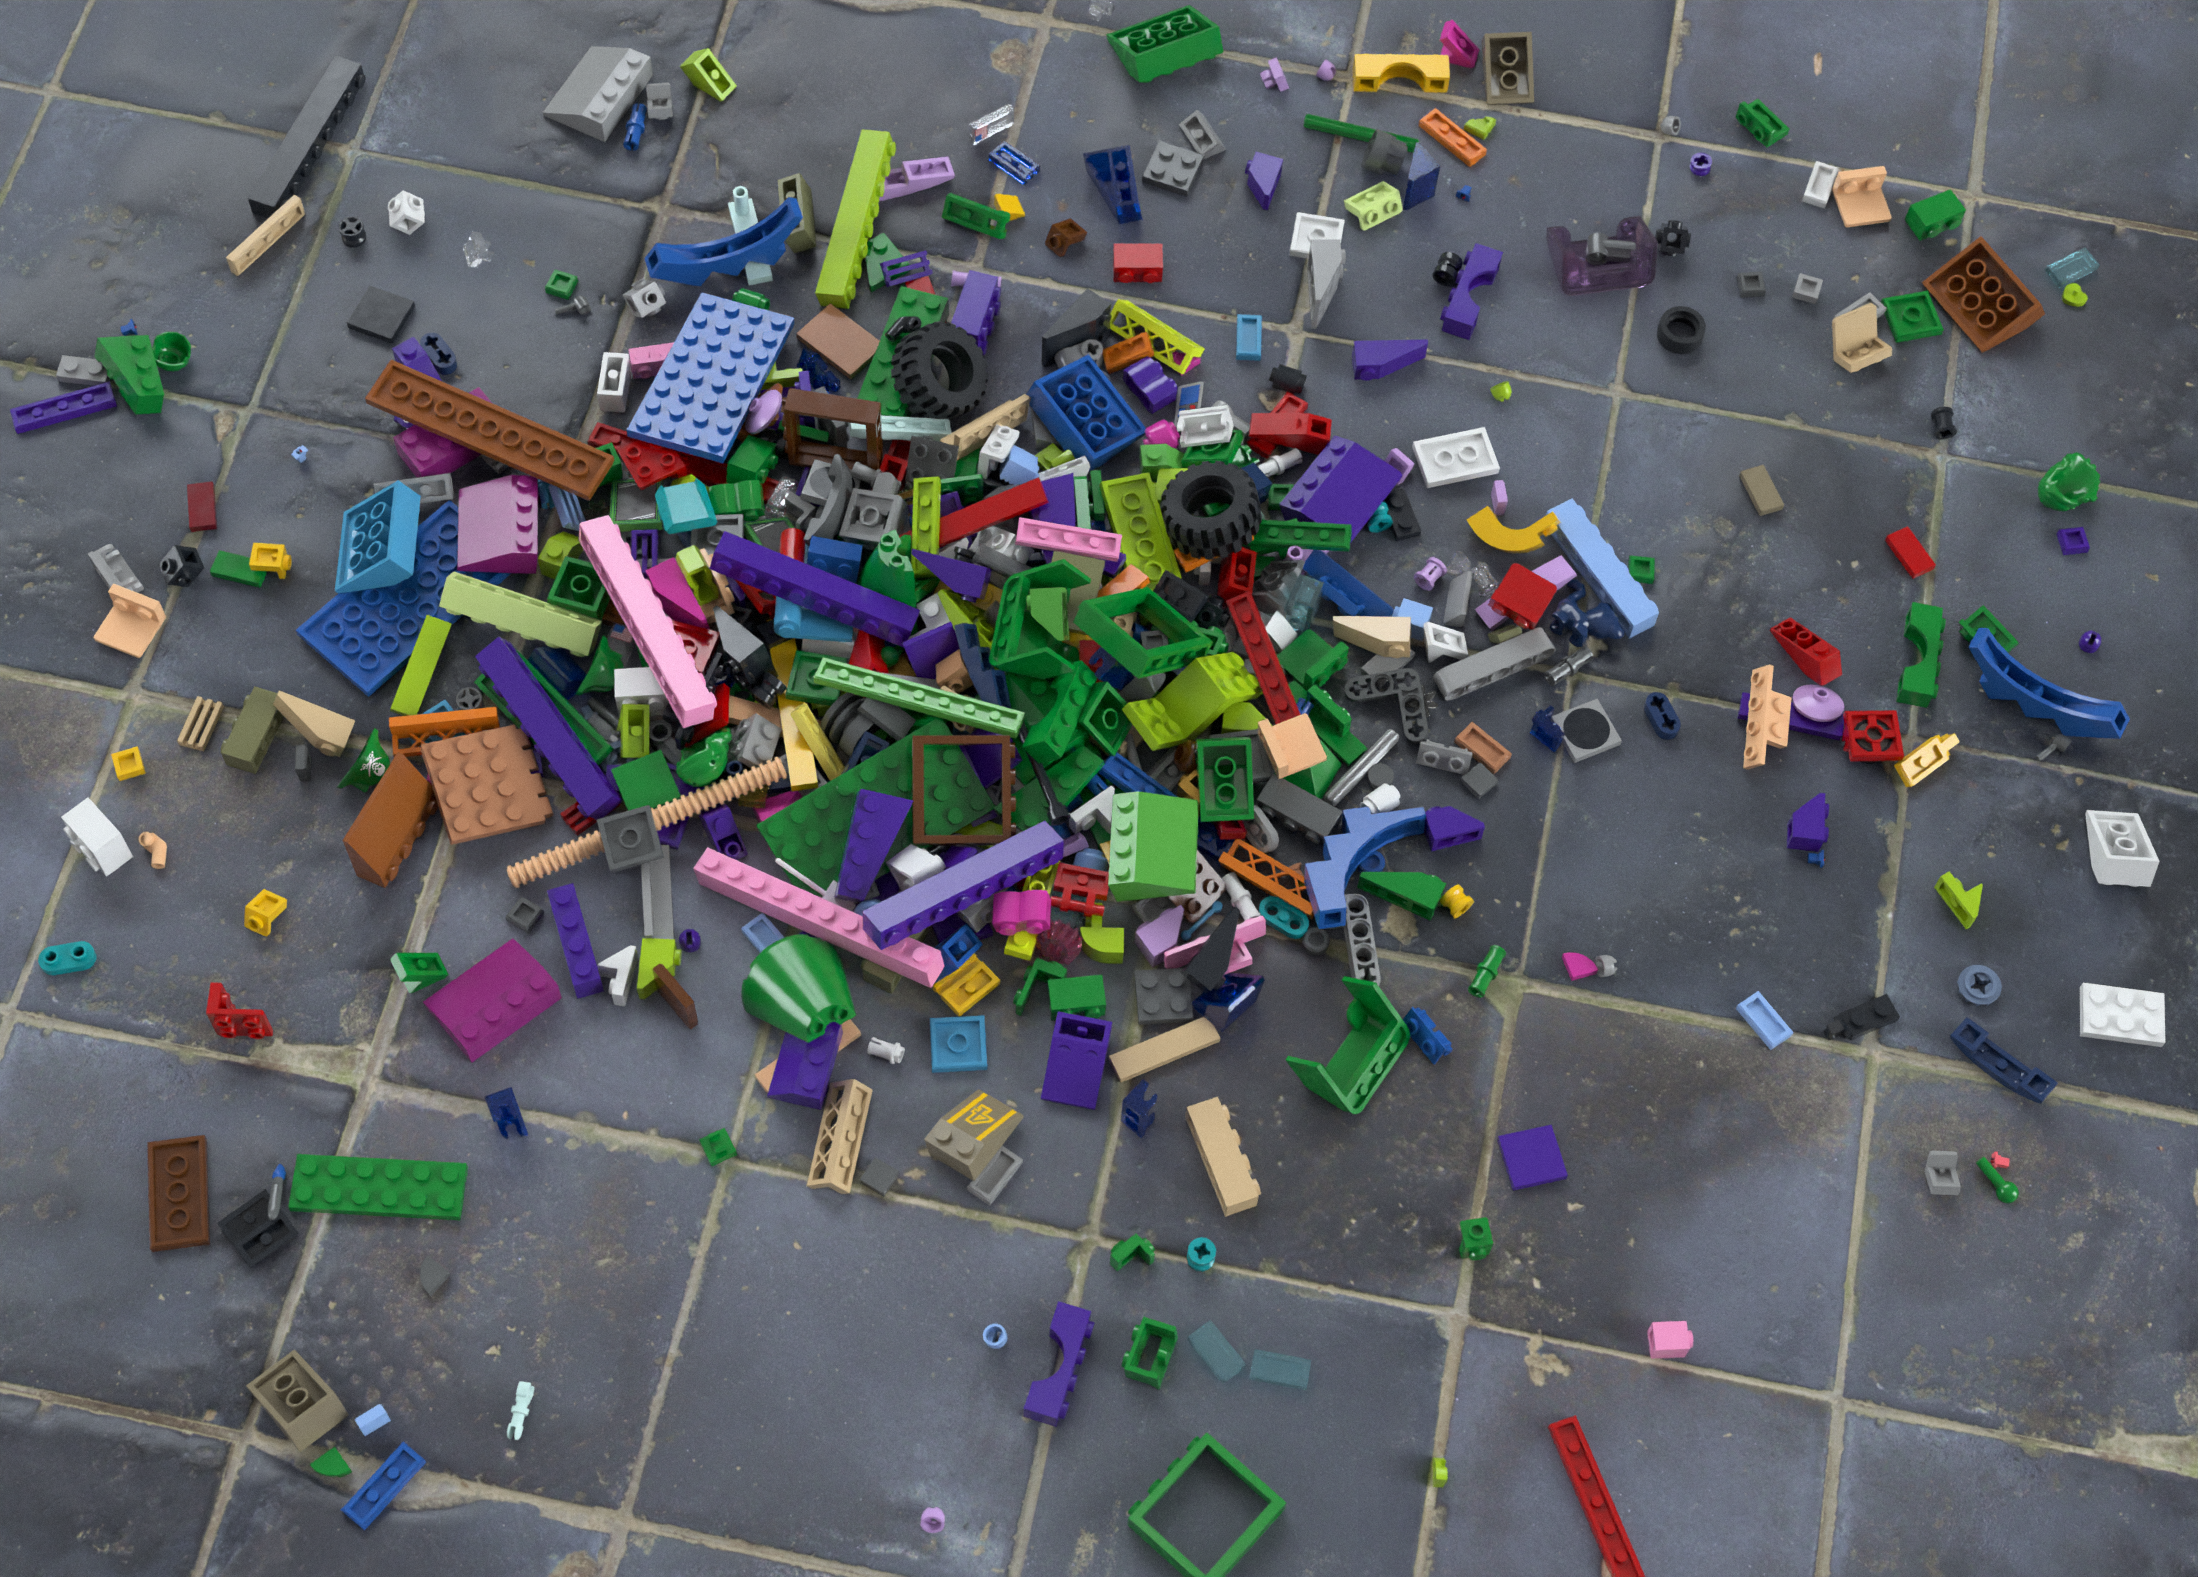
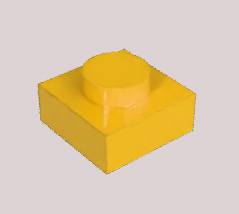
M138 746L111 754L119 781L146 774Z

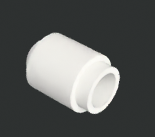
M1384 783L1363 798L1360 808L1369 807L1371 814L1390 812L1399 806L1400 793L1393 785L1389 786Z

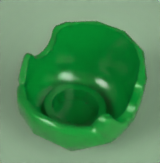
M166 331L155 337L152 350L157 367L165 371H179L187 366L191 355V344L184 335L178 332Z

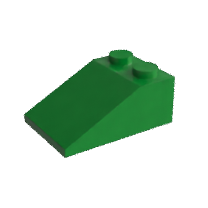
M1250 737L1196 739L1200 821L1254 819Z

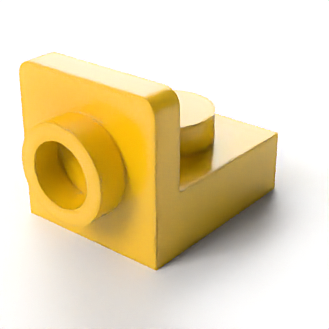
M253 543L249 562L250 569L277 572L279 579H285L286 570L291 569L292 562L291 555L287 554L285 545Z
M263 889L245 906L244 926L267 937L271 933V922L287 908V899Z

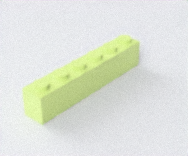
M453 572L446 577L439 607L445 608L450 614H463L471 617V620L482 624L487 622L496 625L498 630L505 632L514 631L520 633V636L525 639H538L544 641L549 647H562L570 650L571 654L580 657L588 656L595 649L602 624L601 620L457 572Z

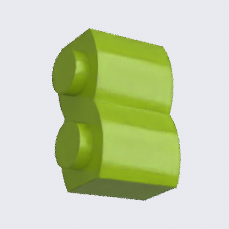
M692 545L677 552L676 562L698 604L702 606L717 599L719 595L718 588L712 579V572L700 550L695 545Z

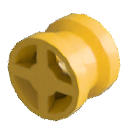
M1458 884L1442 896L1440 903L1450 909V914L1454 918H1458L1472 906L1474 900L1470 896H1466L1463 893V888Z

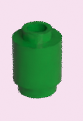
M741 288L739 292L736 291L734 293L732 301L769 311L770 299L765 298L764 294Z

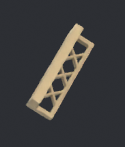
M1024 394L1013 401L1009 400L940 439V442L959 446L957 460L982 447L996 424L1013 429L1027 420L1030 397Z
M855 1079L830 1083L807 1186L811 1189L829 1187L840 1194L850 1193L873 1091ZM844 1090L843 1096L836 1102L838 1091ZM838 1114L837 1122L831 1128V1122ZM832 1140L831 1148L825 1154L826 1146ZM826 1166L824 1179H819L820 1172Z

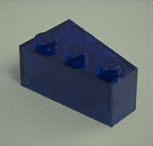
M1130 145L1082 153L1087 173L1118 224L1142 220Z

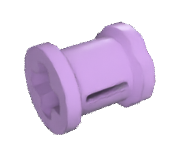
M1430 557L1426 562L1427 565L1421 571L1414 574L1416 584L1424 590H1432L1435 581L1447 573L1444 563L1435 557Z

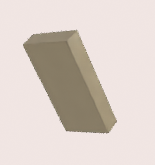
M1764 465L1740 472L1739 477L1759 516L1783 510L1784 503Z

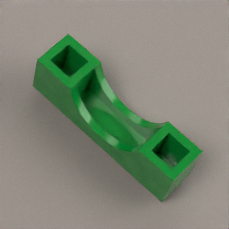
M1912 602L1906 614L1904 637L1911 640L1918 647L1921 654V662L1904 668L1898 680L1896 702L1927 708L1931 699H1936L1939 685L1935 684V677H1938L1941 668V662H1937V658L1943 648V640H1940V633H1943L1946 619L1942 618L1943 608Z
M1082 660L1071 663L1075 666L1074 671L1054 677L1050 687L1058 693L1056 703L1041 721L1031 727L1022 748L1039 764L1062 758L1098 679V676Z

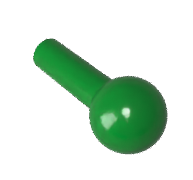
M896 645L894 647L886 646L881 649V657L887 664V667H893L898 663L900 655L905 652V648Z
M1984 1156L1981 1157L1976 1164L1996 1187L1997 1198L2007 1204L2016 1201L2019 1195L2017 1186L2012 1182L2005 1181Z

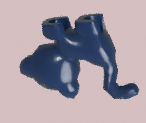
M1576 579L1566 583L1567 587L1576 591L1568 595L1566 599H1562L1552 614V617L1555 619L1549 628L1553 633L1562 635L1569 629L1572 631L1569 642L1575 647L1585 645L1587 635L1594 640L1620 639L1624 636L1619 618L1613 612L1611 604L1601 602L1597 607L1583 612L1579 609L1576 601L1586 596L1585 585Z

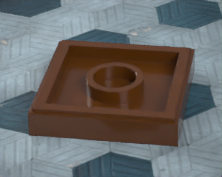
M659 963L652 969L657 991L691 1030L698 1025L694 1001L664 965Z

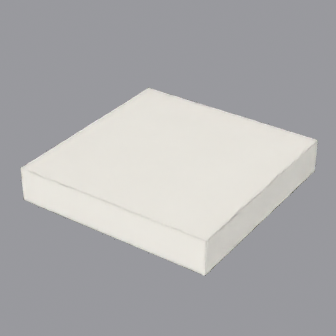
M1297 212L1289 256L1308 259L1311 240L1340 239L1341 242L1345 220Z

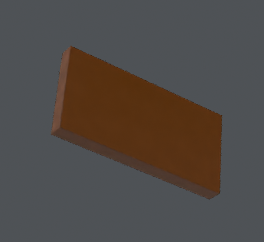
M199 1135L147 1142L150 1250L157 1252L210 1245L206 1136Z

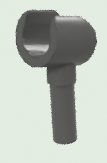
M580 295L574 299L573 303L555 308V313L557 315L577 309L581 315H585L591 311V307L587 299Z
M2058 734L2048 748L2036 756V759L2041 761L2055 749L2063 753L2072 740L2063 734Z

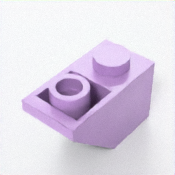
M1181 905L1175 909H1166L1160 914L1158 919L1153 922H1144L1137 928L1135 944L1152 967L1164 961V952L1177 946L1184 912Z

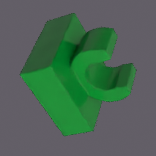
M725 1128L699 1139L711 1167L737 1155L736 1149Z

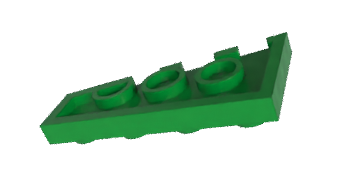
M1083 745L1048 769L1046 774L1058 801L1068 806L1105 764L1101 758ZM1037 778L1011 795L1016 797V812H1011V823H1016V829L1023 832L1043 821L1051 825L1047 817L1049 805ZM1001 802L993 808L1002 817Z

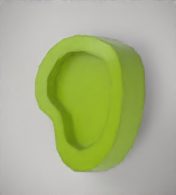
M2077 283L2068 284L2062 293V301L2070 306H2083L2088 299V296L2081 291V287Z

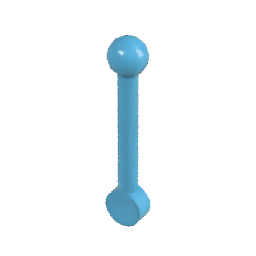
M1215 901L1211 909L1190 929L1182 931V940L1188 941L1191 938V934L1210 916L1221 912L1222 903Z

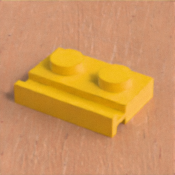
M974 953L959 969L934 984L933 991L937 992L950 1009L960 1017L999 986L1000 979Z

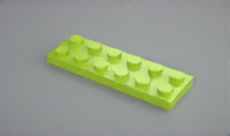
M1149 472L1102 481L1099 487L1113 533L1122 535L1120 549H1122L1123 554H1126V561L1123 564L1124 569L1132 564L1149 577L1150 583L1145 587H1149L1152 591L1165 570L1181 578ZM1139 615L1141 625L1146 626L1152 624L1150 621Z

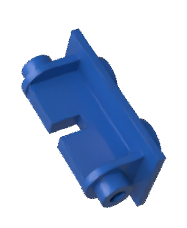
M1412 1007L1403 1018V1021L1409 1028L1411 1038L1434 1065L1442 1055L1447 1056L1452 1052V1043L1447 1040L1440 1030L1432 1031L1436 1025L1426 1014L1425 1010L1421 1011L1419 1007L1416 1009Z

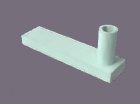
M738 186L733 190L734 202L728 203L735 234L758 223L752 198L748 199V191L743 186ZM749 261L744 267L748 285L773 281L770 265Z

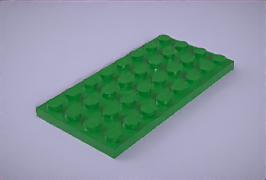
M936 718L757 824L756 827L776 859L780 858L825 891L833 880L838 882L857 792L860 789H866L912 800V737L952 735L943 719ZM924 745V835H951L994 809L995 805L958 745ZM912 805L874 880L890 872L886 864L888 860L910 844H913ZM916 846V847H918V848H920V849H922V848L928 849V848H930L931 846ZM781 867L791 885L820 898L823 897L820 893Z

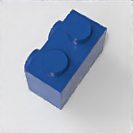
M811 536L806 564L856 583L863 545Z

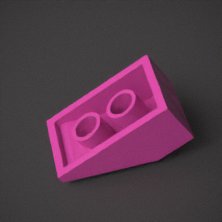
M674 557L646 570L655 598L658 597L660 599L665 614L675 621L710 629L706 617Z

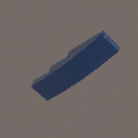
M967 623L954 625L960 652L981 700L1012 709L1005 672L994 670V666L990 664L989 656L991 650L989 647H980L976 625Z

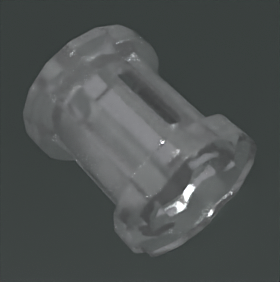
M1486 563L1478 564L1470 570L1473 573L1472 580L1477 584L1479 588L1478 593L1481 597L1493 594L1500 585L1498 580H1494L1489 572L1490 567Z

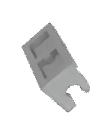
M112 544L105 545L95 552L91 551L88 553L94 568L109 589L114 583L137 593L144 590L142 584L123 559L118 549L112 551L115 549Z

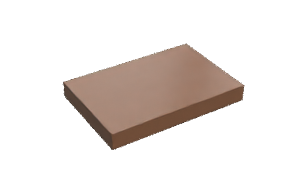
M832 304L824 308L796 333L798 340L850 380L872 361L879 344L877 338Z

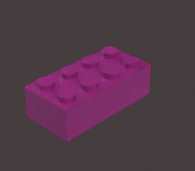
M480 387L469 392L492 403ZM413 425L393 437L398 455L416 477L452 473L481 455V453L417 425Z

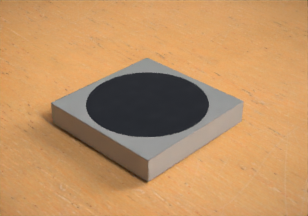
M814 460L801 493V500L825 506L833 485L827 476L831 466L830 463ZM852 477V492L853 488L859 489L861 480Z
M1598 699L1551 716L1550 721L1574 763L1621 745L1622 740Z

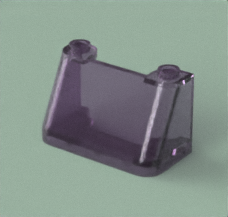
M1641 216L1624 218L1617 225L1616 236L1609 237L1611 240L1636 243V249L1630 252V262L1627 263L1607 261L1603 265H1592L1586 260L1587 240L1571 242V234L1566 227H1547L1546 239L1559 285L1567 295L1574 296L1644 287L1651 284L1655 279L1658 241Z

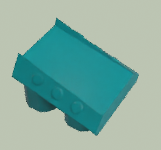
M697 478L694 482L669 487L660 485L655 498L659 518L663 520L664 529L668 534L717 524L706 487Z

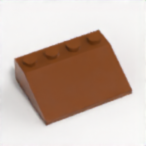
M1982 236L1922 282L1982 353L2024 331L2045 315L2042 304Z
M398 752L343 839L356 875L383 888H386L389 881H393L396 878L400 863L403 859L408 858L413 842L423 834L426 821L438 809L432 785L402 753Z

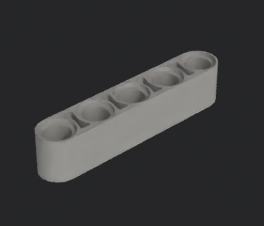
M1535 628L1440 669L1434 674L1433 680L1445 700L1450 701L1542 662L1552 656L1556 650L1543 628Z

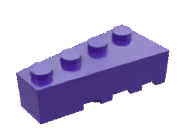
M1073 473L1041 481L1049 503L1030 510L1031 519L1075 527ZM1040 549L1044 563H1051L1054 551Z
M860 789L857 792L834 898L858 903L864 901L913 800L866 789Z

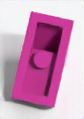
M1453 20L1445 22L1440 41L1443 43L1440 55H1448L1449 63L1473 68L1480 49Z

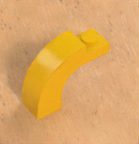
M1486 506L1467 519L1473 531L1484 542L1497 550L1507 553H1527L1543 547L1545 544L1540 536L1543 534L1545 537L1551 535L1558 529L1557 525L1561 523L1557 515L1552 511L1527 528L1519 530L1510 529L1499 522L1489 506Z

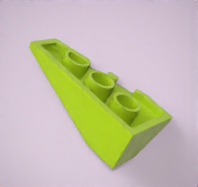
M940 590L937 594L953 627L961 623L975 624L980 647H989L991 650L996 624L978 616L979 610L969 601L961 599L962 595L953 590Z

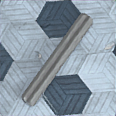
M1392 729L1387 730L1325 794V801L1332 806H1336L1368 773L1370 767L1377 764L1398 742V733Z

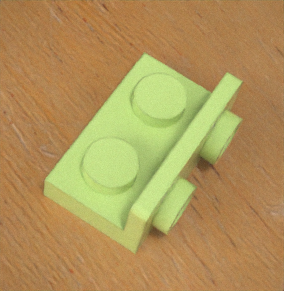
M1384 181L1344 200L1345 209L1359 217L1360 228L1364 231L1403 211L1399 190Z

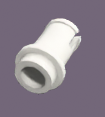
M872 1037V1042L869 1043L867 1050L868 1054L888 1059L891 1064L901 1062L905 1048L901 1047L900 1043L892 1044Z

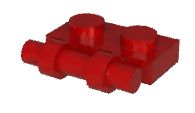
M1059 862L1053 891L1062 892L1063 895L1062 898L1051 896V907L1060 908V911L1067 913L1068 910L1084 913V916L1092 917V915L1103 917L1105 906L1095 904V900H1107L1109 872ZM1071 895L1087 897L1086 902L1071 900Z

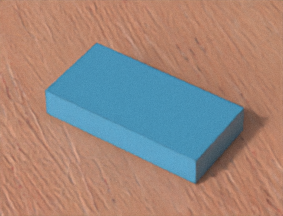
M1237 314L1236 360L1261 361L1262 315Z

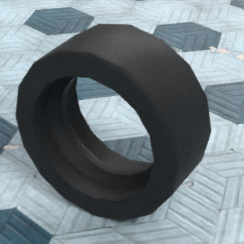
M1677 306L1668 309L1660 318L1657 328L1659 343L1666 350L1675 354L1682 355L1695 351L1702 343L1705 334L1706 324L1704 318L1698 311L1690 307ZM1673 322L1686 323L1693 328L1695 336L1686 339L1678 338L1669 332L1667 326Z

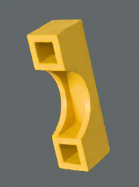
M1354 55L1352 69L1354 92H1377L1380 85L1386 80L1403 77L1416 82L1423 92L1447 93L1450 80L1448 55Z

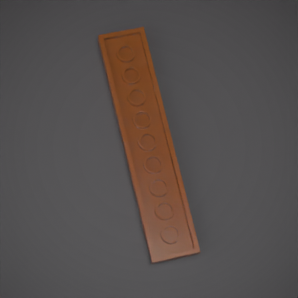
M390 360L365 397L366 403L588 501H590L614 463V457L608 453L394 360Z

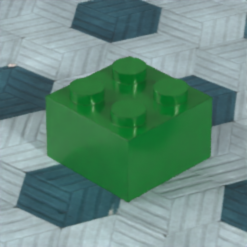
M565 556L547 597L548 603L602 621L610 596L592 563Z

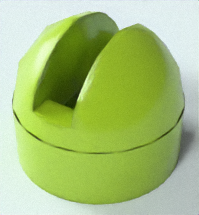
M1508 381L1490 388L1493 397L1500 402L1504 401V398L1508 400L1511 397L1512 390Z

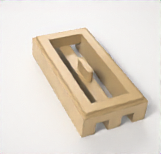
M197 696L177 740L178 744L204 752L223 711V703L218 701L214 703L211 699L206 701L202 697ZM210 709H213L199 743H195L200 731L203 729Z

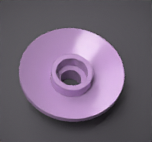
M770 390L761 397L752 400L749 407L750 412L745 422V428L750 434L759 433L774 419L782 402L780 392Z
M1804 685L1797 688L1792 696V703L1795 709L1811 720L1819 722L1834 721L1844 711V703L1840 696L1824 686Z

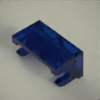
M1102 647L1089 660V664L1094 665L1098 659H1103V665L1097 669L1095 676L1099 680L1107 681L1111 686L1120 690L1135 678L1128 669Z
M1144 1079L1123 1099L1121 1121L1140 1138L1145 1135L1146 1129L1155 1119L1154 1112L1149 1117L1148 1113L1157 1102V1094H1154L1148 1101L1144 1100L1145 1091L1149 1086V1083Z
M512 1087L485 1096L493 1122H497L500 1133L505 1139H508L506 1127L510 1124L516 1126V1130L521 1137L528 1135Z

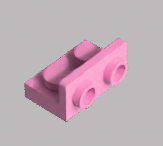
M674 342L629 349L633 379H645L656 376Z

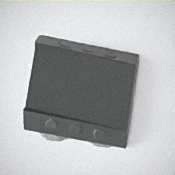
M1303 560L1271 561L1261 571L1260 579L1253 582L1252 592L1259 611L1264 614H1274L1278 610L1285 616L1305 564Z
M1160 673L1139 679L1134 676V678H1131L1117 689L1116 692L1127 704L1149 699L1163 684L1166 675Z

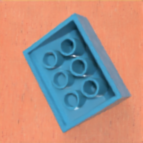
M398 480L344 512L335 592L339 594L393 586L413 575L421 496Z

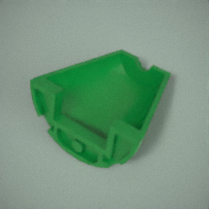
M895 529L881 536L880 542L857 576L855 584L916 608L914 570L908 556H902L897 552L898 548L902 547V543ZM917 620L910 637L918 633Z
M808 934L788 936L772 943L753 960L749 966L751 971L747 979L743 980L741 999L744 1010L747 1013L807 1043L825 1034L826 1026L829 1023L837 1022L841 1025L856 1016L842 960L834 947L820 937L818 939L809 937Z

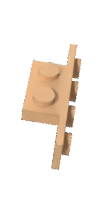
M1770 664L1752 670L1744 750V769L1765 765L1766 744L1779 749L1787 747L1791 697L1772 691L1774 666Z

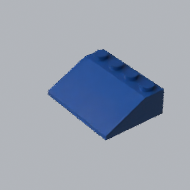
M1089 354L1034 381L1026 394L1030 397L1029 405L1065 451L1069 449L1075 459L1083 456L1087 458L1090 464L1088 472L1102 466L1145 435L1146 427Z

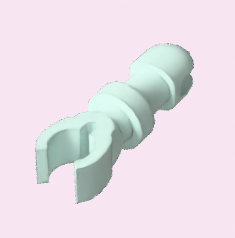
M520 1381L518 1384L516 1405L512 1406L511 1413H513L507 1429V1437L509 1439H512L514 1435V1439L518 1440L522 1435L524 1417L528 1416L529 1413L527 1406L534 1394L535 1386H531V1383Z

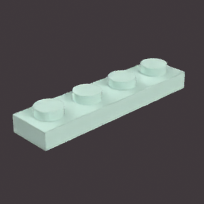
M881 416L883 440L911 441V436L913 435L921 438L923 436H931L934 441L940 442V439L951 434L949 419ZM848 422L850 437L866 438V425Z

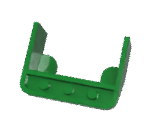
M1065 559L1010 576L1005 582L989 656L990 664L1002 671L1038 679H1046L1074 671L1075 666L1050 648L1045 647L1048 631L1031 616V611L1027 609L1026 599L1027 595H1030V589L1067 588L1068 604L1071 589L1090 584L1091 578Z
M1344 976L1342 982L1354 997L1347 1009V1020L1353 1028L1326 1068L1321 1063L1288 1056L1286 1062L1306 1088L1344 1112L1358 1114L1364 1109L1408 1045L1410 1031L1376 982Z

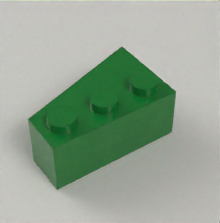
M149 335L97 338L94 357L106 368L108 377L111 380L113 379L118 385L120 394L135 415L161 413L164 391Z

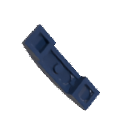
M1966 1017L1950 1035V1039L1975 1065L1994 1080L2013 1092L2042 1104L2058 1085V1082L2036 1066L2032 1070L1989 1040V1033Z

